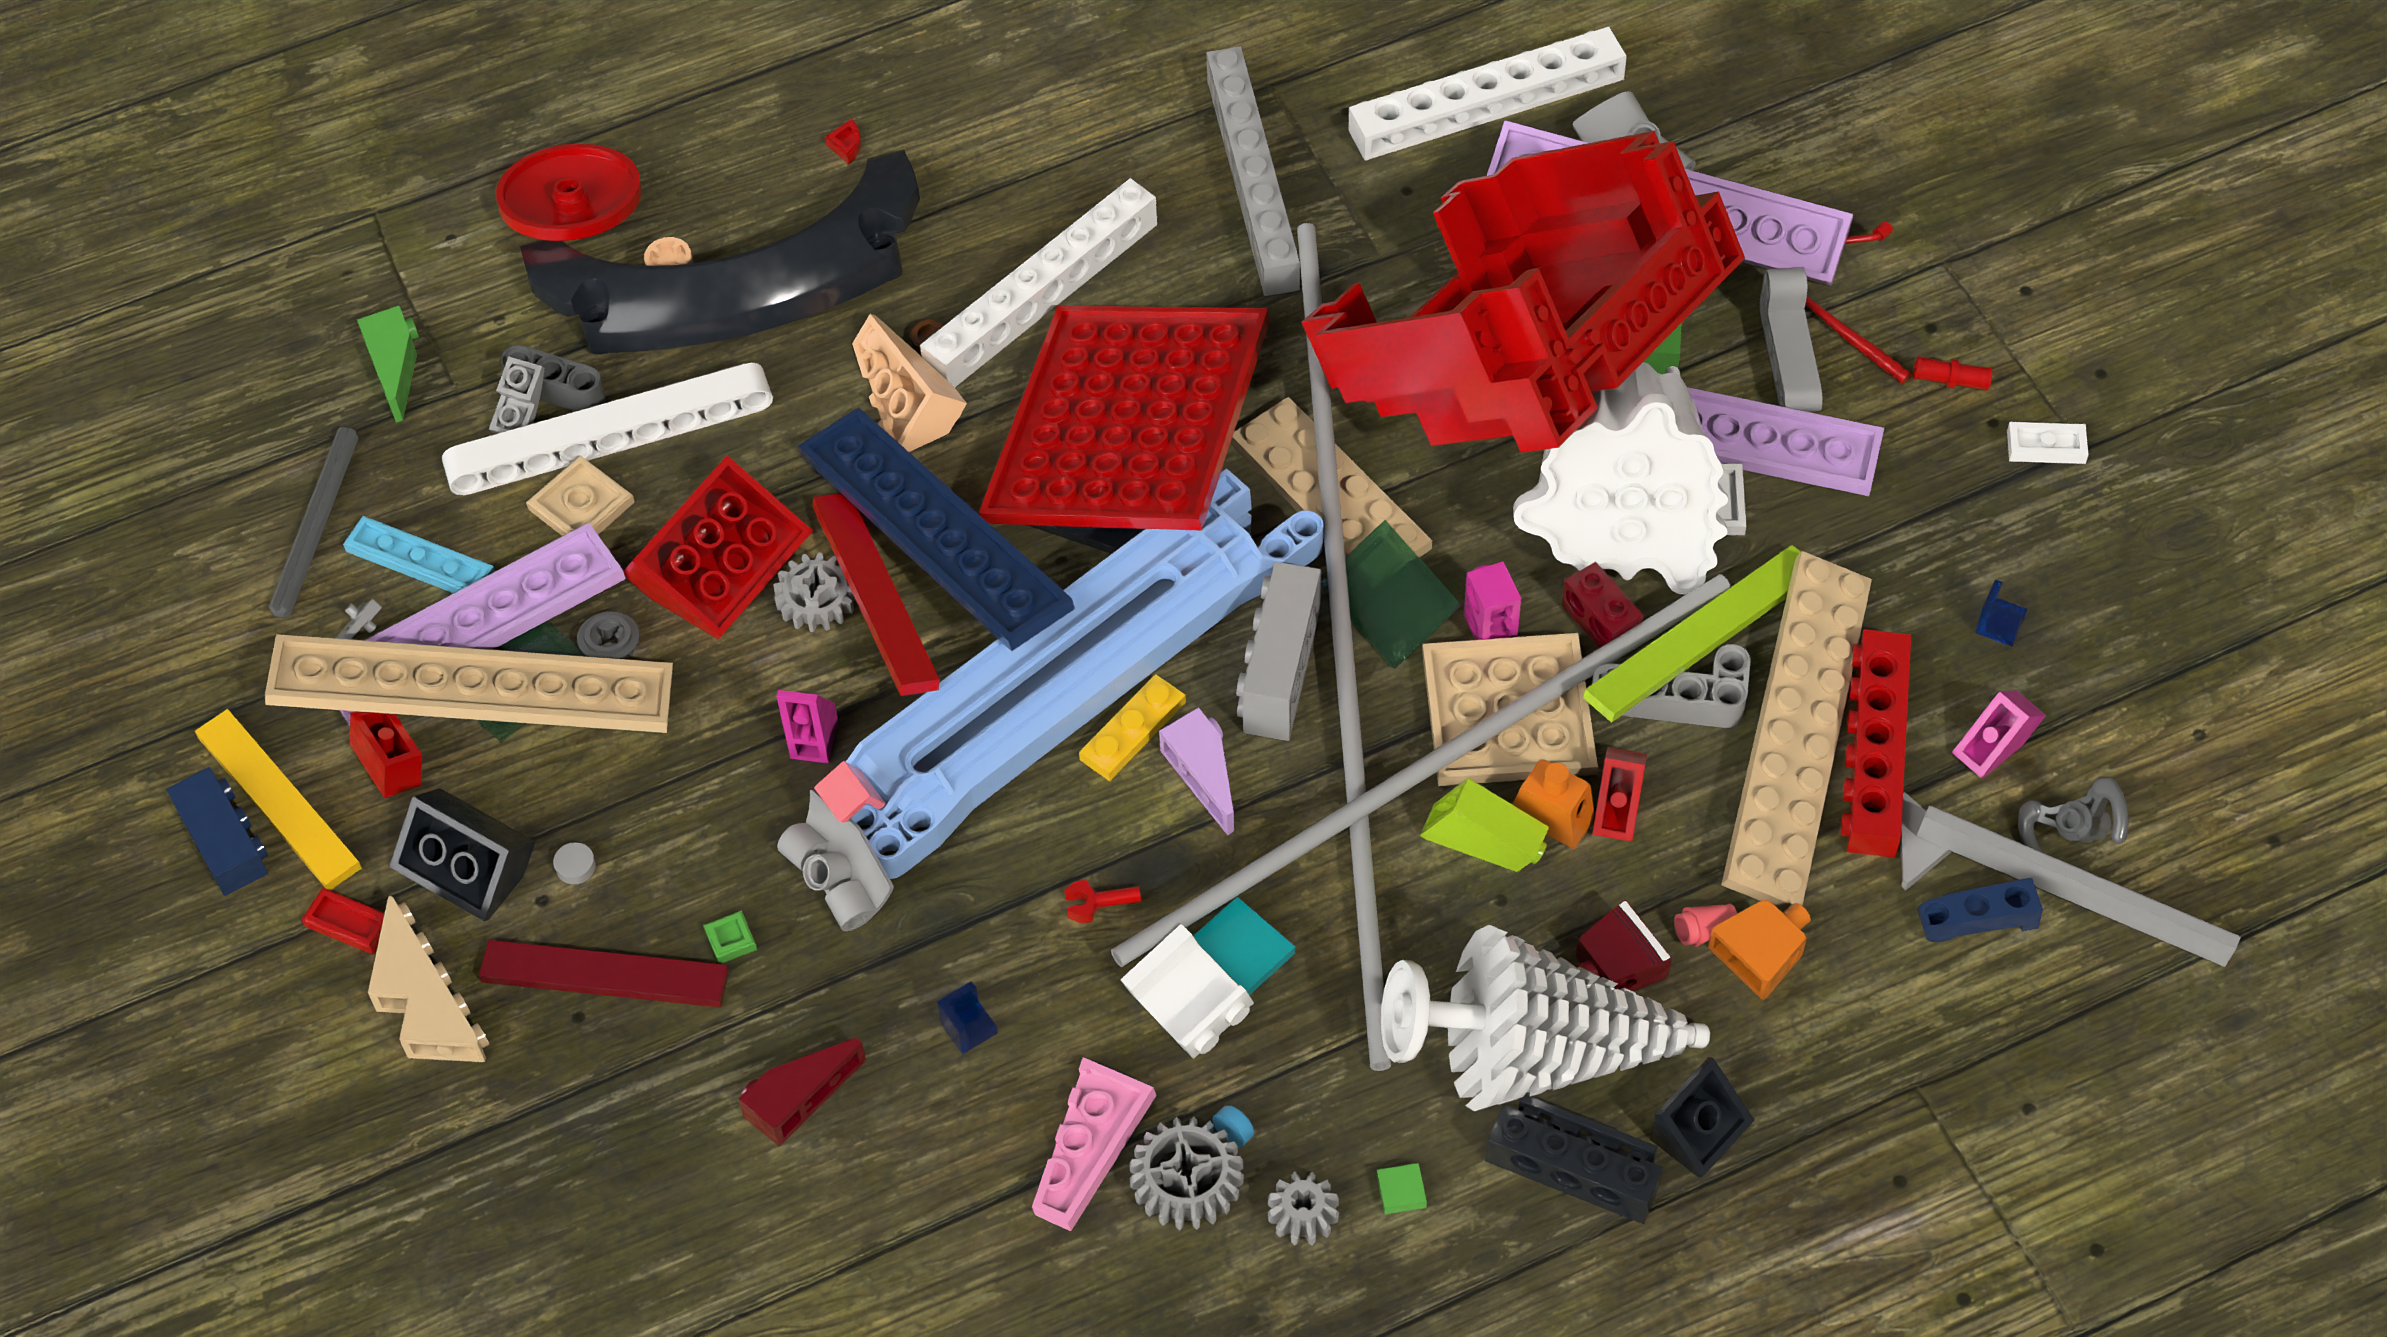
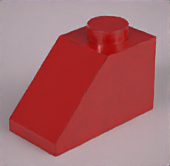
M1612 747L1607 748L1592 835L1632 842L1647 753Z

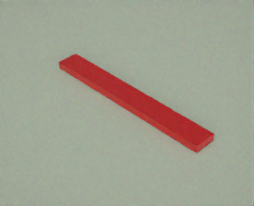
M843 494L813 497L814 512L900 696L939 690L940 679L858 508Z

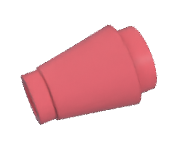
M1730 903L1726 905L1685 907L1682 913L1676 914L1674 918L1677 937L1685 946L1691 944L1694 947H1698L1710 940L1712 928L1736 915L1737 911Z

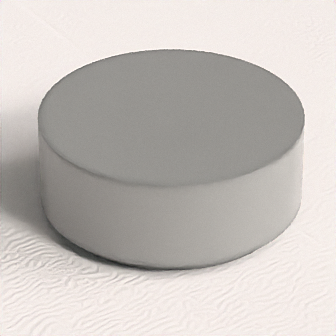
M575 842L562 846L556 852L553 860L557 876L568 884H580L587 881L593 875L596 868L591 849L582 843Z

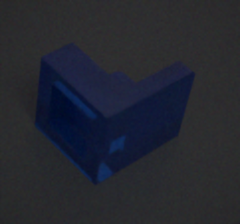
M1995 579L1982 608L1975 633L2012 647L2028 609L1998 598L2003 582Z
M972 981L937 1001L941 1024L962 1054L998 1033L996 1024L979 1002L977 987Z

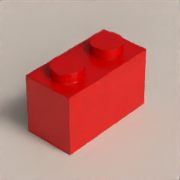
M360 711L350 713V746L382 796L387 798L421 786L422 753L396 714Z

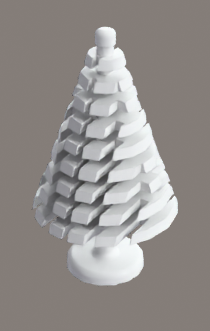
M1491 925L1475 931L1463 950L1456 972H1469L1452 988L1450 1002L1430 1001L1428 980L1422 967L1414 961L1401 960L1395 963L1388 975L1381 1006L1383 1046L1388 1058L1393 1062L1405 1063L1417 1056L1423 1046L1428 1026L1448 1028V1046H1456L1449 1053L1451 1072H1464L1454 1082L1460 1098L1474 1097L1465 1105L1473 1111L1523 1097L1526 1092H1530L1531 1097L1541 1094L1546 1090H1556L1569 1084L1591 1079L1592 1077L1604 1076L1615 1072L1619 1065L1620 1070L1623 1071L1637 1066L1640 1062H1643L1644 1065L1660 1060L1662 1056L1665 1058L1682 1054L1686 1045L1690 1048H1704L1710 1040L1709 1027L1704 1023L1687 1024L1685 1015L1671 1008L1664 1011L1661 1003L1649 998L1643 999L1642 996L1636 995V992L1626 988L1615 989L1614 987L1618 983L1604 977L1599 978L1598 975L1582 967L1576 968L1562 957L1556 959L1551 952L1542 949L1538 952L1533 945L1524 943L1525 940L1513 935L1506 937L1505 935L1508 932Z

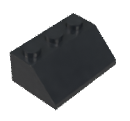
M440 788L412 797L389 867L479 919L487 921L524 877L535 841Z

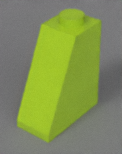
M1467 778L1434 803L1420 836L1428 841L1518 872L1528 864H1536L1540 860L1547 846L1543 840L1549 827Z

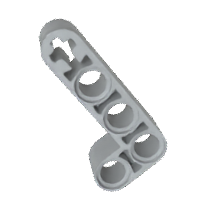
M1793 267L1765 270L1760 294V315L1779 406L1805 412L1821 411L1822 388L1804 310L1807 298L1805 268Z
M1727 644L1722 646L1716 652L1712 675L1682 672L1655 691L1654 695L1648 696L1622 716L1722 728L1734 727L1742 721L1748 695L1750 655L1739 645ZM1610 663L1599 666L1594 672L1592 684L1621 664ZM1725 668H1732V669H1735L1736 671H1730V670H1727V669H1725ZM1683 696L1692 697L1693 699L1688 700L1683 698ZM1722 701H1729V702H1732L1733 704H1726V703H1723Z

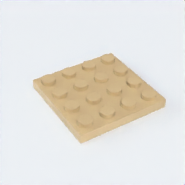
M1578 633L1423 644L1422 655L1434 750L1581 660ZM1585 681L1437 772L1438 786L1459 785L1467 778L1476 783L1526 780L1540 759L1550 763H1562L1568 768L1569 773L1575 776L1597 775L1598 764L1589 703L1583 699L1586 689Z

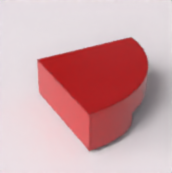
M852 118L825 136L826 146L847 164H850L857 157L861 148L859 129Z

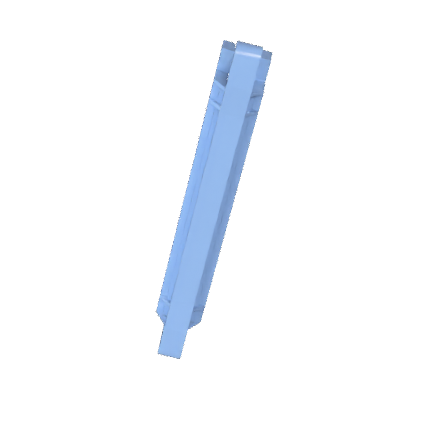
M1226 468L1220 473L1202 531L1143 530L1063 590L1073 600L1075 607L1073 611L1013 651L1009 650L997 639L939 683V690L926 692L859 742L846 762L863 772L886 804L879 810L867 803L851 819L859 826L870 825L869 828L863 829V832L889 878H898L940 847L978 805L1237 607L1261 595L1264 576H1271L1274 562L1306 566L1317 558L1323 549L1324 525L1322 518L1313 511H1299L1262 539L1261 545L1257 548L1250 536L1252 515L1248 513L1251 510L1250 489ZM917 828H928L921 832L914 831ZM887 851H897V852H896L895 854H893V855H889V856L882 855L883 853H885V852H887Z

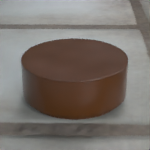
M931 319L918 322L912 328L910 334L913 349L921 355L920 345L944 325L939 321Z

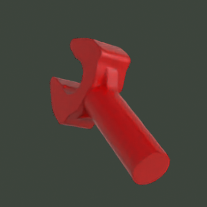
M1080 880L1064 890L1066 901L1078 899L1086 901L1083 905L1067 908L1068 918L1079 923L1093 922L1095 912L1101 907L1141 902L1139 886L1098 892L1089 885L1088 880Z

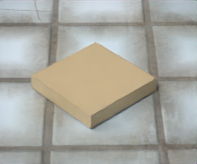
M581 455L526 502L529 511L562 536L587 523H590L595 532L599 534L635 503L631 493Z

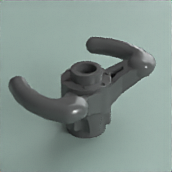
M2098 777L2093 782L2087 796L2078 800L2069 801L2066 804L2055 807L2042 804L2036 800H2029L2020 807L2018 813L2020 841L2023 845L2044 853L2035 837L2033 827L2036 821L2056 827L2060 835L2069 841L2092 843L2094 840H2103L2111 829V818L2105 810L2109 800L2113 813L2111 839L2114 843L2121 844L2127 838L2129 826L2128 806L2124 794L2112 777ZM2048 814L2056 815V818H2052V817H2049V816H2047V815H2048Z

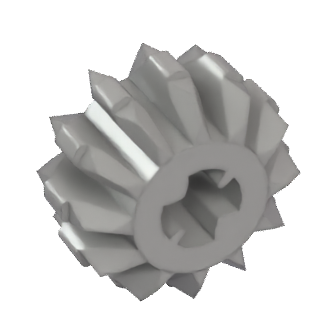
M1295 1171L1291 1175V1184L1279 1179L1276 1183L1277 1193H1270L1268 1196V1206L1272 1208L1268 1211V1221L1270 1224H1277L1276 1234L1279 1238L1291 1233V1243L1294 1246L1300 1241V1237H1306L1307 1242L1313 1246L1316 1243V1233L1328 1238L1331 1234L1329 1224H1336L1339 1220V1212L1335 1209L1339 1206V1198L1337 1194L1329 1193L1331 1191V1184L1328 1182V1179L1316 1184V1175L1313 1172L1307 1176L1306 1180H1300V1176Z

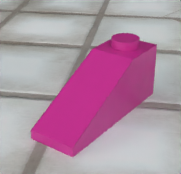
M778 690L776 697L790 759L829 763L839 725L835 703L816 694Z

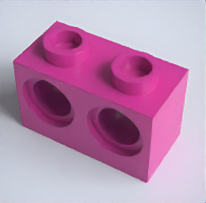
M1504 562L1493 565H1481L1473 571L1467 572L1464 617L1475 640L1517 637L1521 597Z

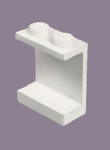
M1182 924L1121 979L1129 992L1193 1059L1200 1053L1205 1054L1217 1044L1219 1035L1230 1025L1234 1026L1240 1023L1248 1015L1249 1007L1254 1003L1247 991L1241 985L1238 986L1199 946L1192 934Z

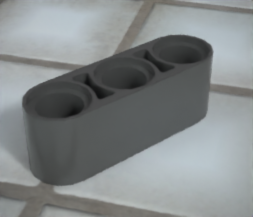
M521 345L506 349L501 356L503 370L508 356L545 368L540 401L572 411H580L606 403L600 373L592 366Z

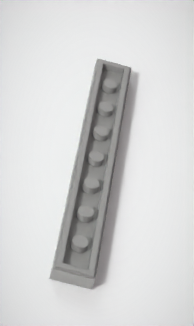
M1933 806L1928 807L1916 835L2021 880L2032 877L2035 887L2224 967L2235 952L2241 938L2239 935Z

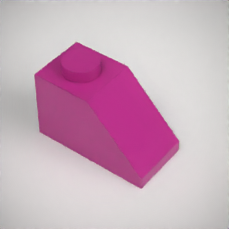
M2017 690L1999 691L1952 753L1980 778H1984L2024 745L2046 715Z

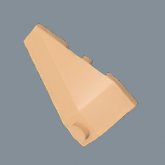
M870 314L852 345L862 377L869 379L873 392L869 399L871 405L878 408L881 418L877 424L910 452L949 434L967 403L945 377L876 315Z

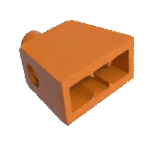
M1540 759L1519 789L1512 804L1547 825L1549 828L1546 835L1574 850L1595 820L1591 786L1588 782L1569 773L1568 768L1564 764L1558 762L1550 763L1544 759Z
M1761 900L1712 928L1708 949L1759 998L1764 1000L1801 958L1807 940L1801 929L1811 921L1807 910L1799 903H1794L1784 912H1781L1769 900Z

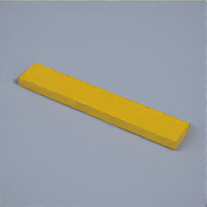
M228 709L195 730L198 739L326 889L332 890L362 869L355 856Z

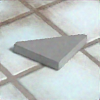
M1904 792L1900 858L1902 862L1901 887L1907 890L1952 851L1916 836L1927 811Z

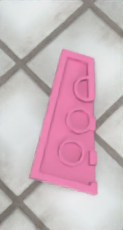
M1084 1057L1079 1067L1080 1076L1075 1088L1072 1087L1067 1102L1069 1108L1063 1125L1060 1124L1055 1137L1057 1144L1052 1158L1047 1161L1032 1205L1036 1216L1069 1231H1072L1156 1097L1154 1087Z

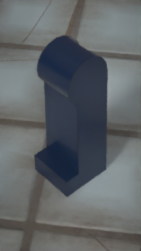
M2031 877L1946 894L1943 897L1924 902L1917 911L1926 939L1930 942H1944L1956 936L2021 926L2022 931L2038 929L2043 908Z

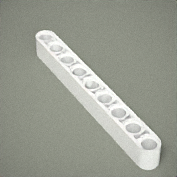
M747 363L456 445L444 452L442 462L450 490L457 495H468L567 467L580 455L588 461L753 414L770 406L773 396L762 366L757 363Z

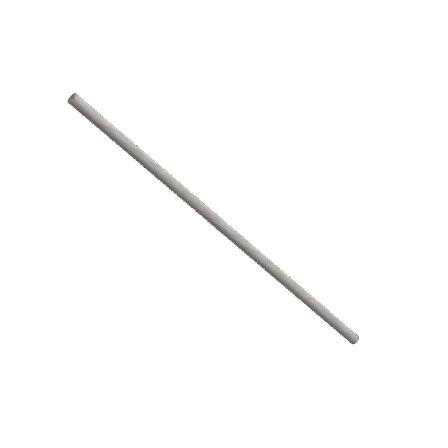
M1722 574L1717 575L1111 949L1114 960L1120 967H1123L1160 944L1180 924L1185 928L1593 676L1599 666L1614 663L1698 611L1730 588L1728 580Z

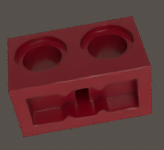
M1596 561L1564 580L1562 606L1599 648L1642 622L1643 614Z

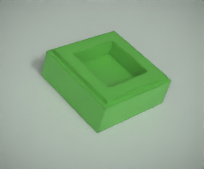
M742 910L703 925L718 964L757 950Z
M1419 1163L1377 1170V1181L1384 1215L1426 1208L1427 1200Z

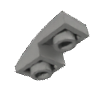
M508 356L496 390L501 394L489 427L491 432L499 434L534 423L545 369L543 366Z

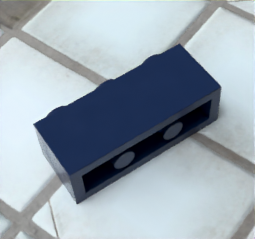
M208 767L166 789L224 897L268 874L262 859L268 857V854L258 835L250 838L246 830L251 828L252 825L242 807L239 806L233 809L229 802L236 797L225 777L217 780L211 768Z

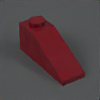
M853 1038L772 1068L759 1079H753L745 1086L741 1097L738 1099L743 1117L780 1147L866 1062L863 1043L858 1038Z

